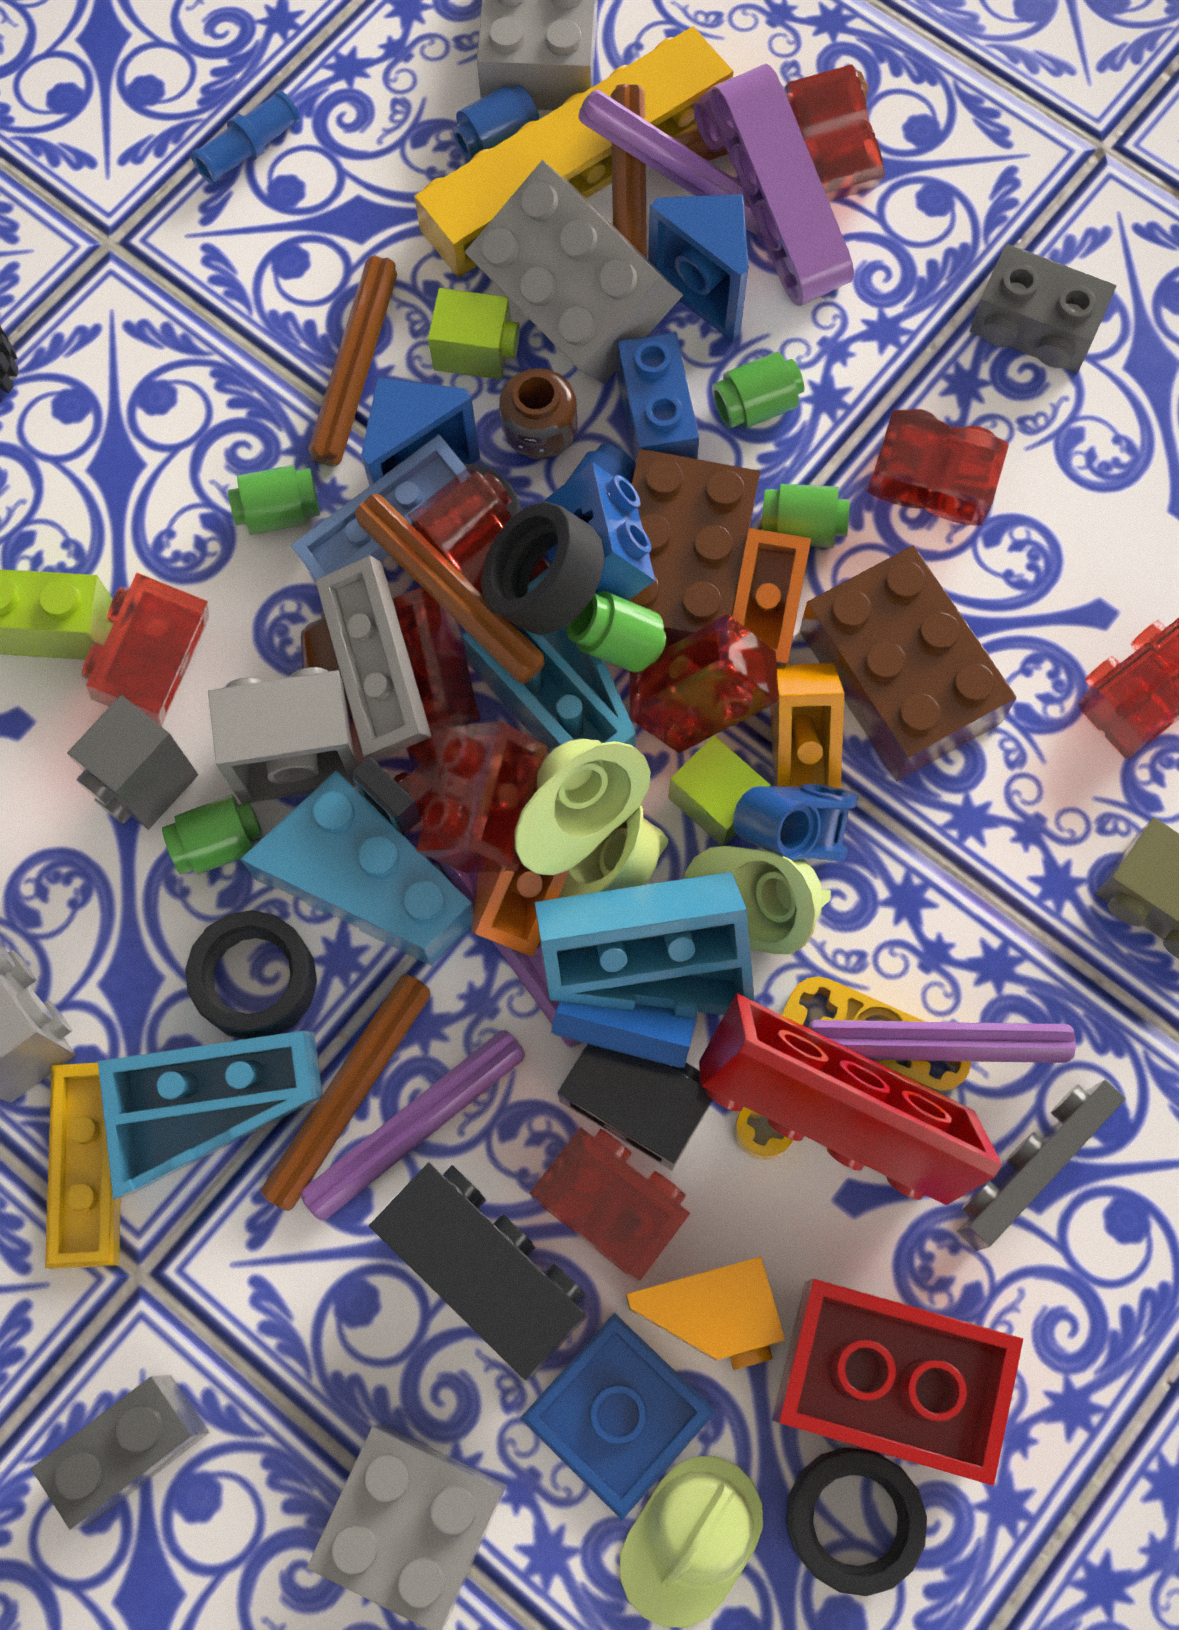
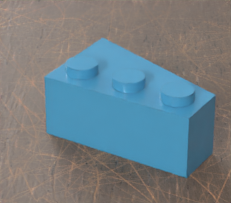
M297 1031L98 1061L113 1200L133 1194L320 1099L322 1089L314 1032Z

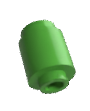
M774 352L727 371L723 374V380L712 384V394L716 408L728 429L738 425L743 429H747L798 408V395L805 390L803 377L796 362L793 359L786 361L779 352Z
M294 465L237 475L238 488L228 490L235 525L247 524L250 535L307 525L306 518L320 516L310 468L295 470Z
M781 484L780 490L765 489L762 530L811 538L810 547L834 548L835 536H847L850 500L838 499L839 487Z
M606 591L594 594L590 603L566 627L568 638L577 644L581 652L631 672H640L654 663L662 654L666 641L663 620L657 612Z
M233 794L175 815V823L162 827L166 847L180 875L195 870L197 875L239 860L255 846L253 840L263 837L260 823L250 801L239 805Z

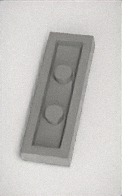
M369 555L315 580L363 756L366 758L370 756L373 760H379L431 738L382 562Z

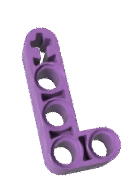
M766 63L711 87L694 105V117L698 132L710 151L717 152L724 148L727 149L788 297L795 305L801 306L851 283L854 278V268L849 250L777 73Z

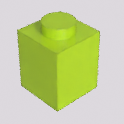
M439 288L428 336L434 371L502 380L506 357H516L520 336L519 322L511 321L509 297Z
M713 735L670 778L668 798L719 845L725 846L736 835L733 825L734 811L742 795L753 787L771 785L719 738Z

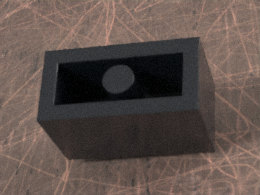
M591 1044L586 1045L557 1092L560 1103L673 1171L713 1103V1100L706 1093V1088L701 1085L700 1071L688 1063H685L684 1068H678Z

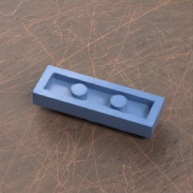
M438 434L290 546L316 580L369 555L382 562L390 555L358 524L357 517L355 516V510L358 505L364 502L370 495H382L420 533L479 489V486L473 475Z

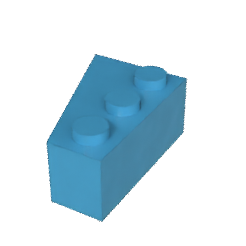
M550 567L529 583L527 594L538 586L547 575ZM513 624L544 656L545 665L542 670L525 684L517 682L468 632L462 635L468 665L549 754L554 748L567 741L582 738L599 740L601 743L616 741L630 744L636 748V731L606 663H603L601 659L581 652L577 644L568 638L567 625L554 633L536 635Z
M337 770L240 859L255 880L271 888H278L306 902L308 906L324 914L327 912L359 928L361 932L431 966L472 927L474 912L472 902Z
M732 872L534 902L549 999L552 1001L634 1011L635 1004L671 1008L674 1010L675 1016L696 1018L697 1012L725 1015L736 993L755 1002L747 909Z

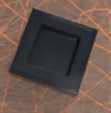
M370 756L352 771L359 793L400 833H408L421 820L416 801Z

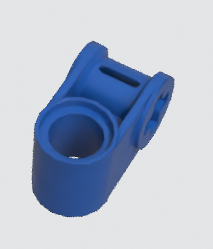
M803 784L801 787L757 786L745 792L738 801L734 811L733 825L736 834L742 840L791 860L820 859L842 861L846 859L848 851L847 847L842 844L850 808L857 806L858 795L845 789L820 784Z

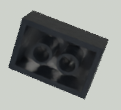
M428 1162L369 1224V1227L525 1381L531 1380L587 1318L586 1313L577 1306L586 1297L585 1292L555 1263L543 1273L528 1258L536 1248L533 1242L503 1213L494 1223L485 1217L478 1209L487 1201L486 1198L453 1165L442 1175Z

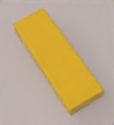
M98 1063L52 1065L45 1269L119 1266L121 1198L113 1200Z

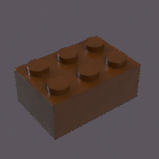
M639 449L632 486L640 498L638 512L642 528L648 536L652 547L649 556L655 581L629 601L657 612L661 616L666 636L662 656L722 667L748 528L751 526L760 470Z
M914 545L806 603L799 632L819 663L835 664L845 693V703L896 782L1000 725L1017 699L1016 694Z

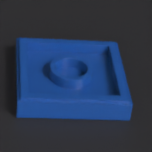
M559 1001L551 1033L617 1052L684 1068L690 1049L695 1018L675 1016L674 1010L671 1008L635 1004L634 1011Z
M614 1312L520 1419L623 1520L717 1411Z

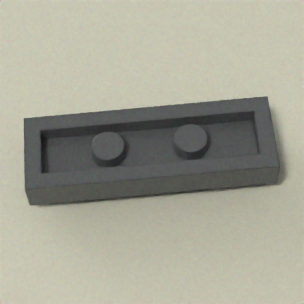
M1106 1079L1087 1091L1079 1084L1073 1087L1050 1112L1058 1120L1053 1128L1042 1139L1035 1132H1032L1007 1158L1006 1161L1014 1170L998 1187L990 1180L987 1181L963 1205L961 1210L969 1218L956 1232L976 1251L991 1247L1126 1098Z

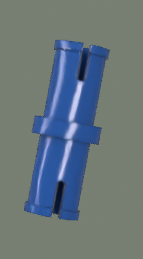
M278 90L273 93L272 97L247 115L236 114L227 121L226 130L200 149H196L191 153V159L195 168L208 183L215 184L219 178L247 158L253 161L265 153L264 146L289 127L299 123V112L286 93Z

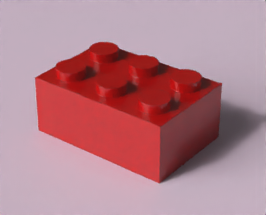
M813 1278L804 1282L772 1421L994 1486L1024 1338Z

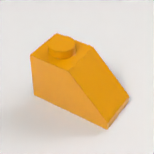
M834 663L771 665L770 724L774 786L801 787L803 784H820L841 788L845 693Z
M761 1256L626 1294L630 1311L713 1360L729 1357L733 1370L772 1360L773 1357L769 1345L786 1341Z

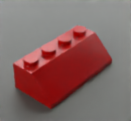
M738 993L734 996L699 1060L701 1085L706 1088L707 1095L719 1105L736 1112H741L744 1107L766 1117L769 1126L786 1138L802 1141L805 1136L827 1147L826 1150L830 1156L848 1168L861 1171L866 1166L885 1175L892 1187L910 1198L921 1200L926 1195L942 1204L948 1205L994 1178L1002 1166L973 1109Z

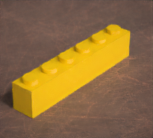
M694 26L674 38L664 39L648 54L629 65L618 67L608 78L583 93L572 95L562 106L537 121L526 123L516 134L491 149L480 151L470 162L444 178H436L428 183L421 192L414 195L421 233L459 278L477 267L465 251L541 160H544L568 180L585 198L612 183V142L582 124L578 118L582 103L591 92L600 90L611 97L617 85L636 84L642 86L645 91V120L670 137H674L697 128L694 117L695 102L711 87L733 78V69Z

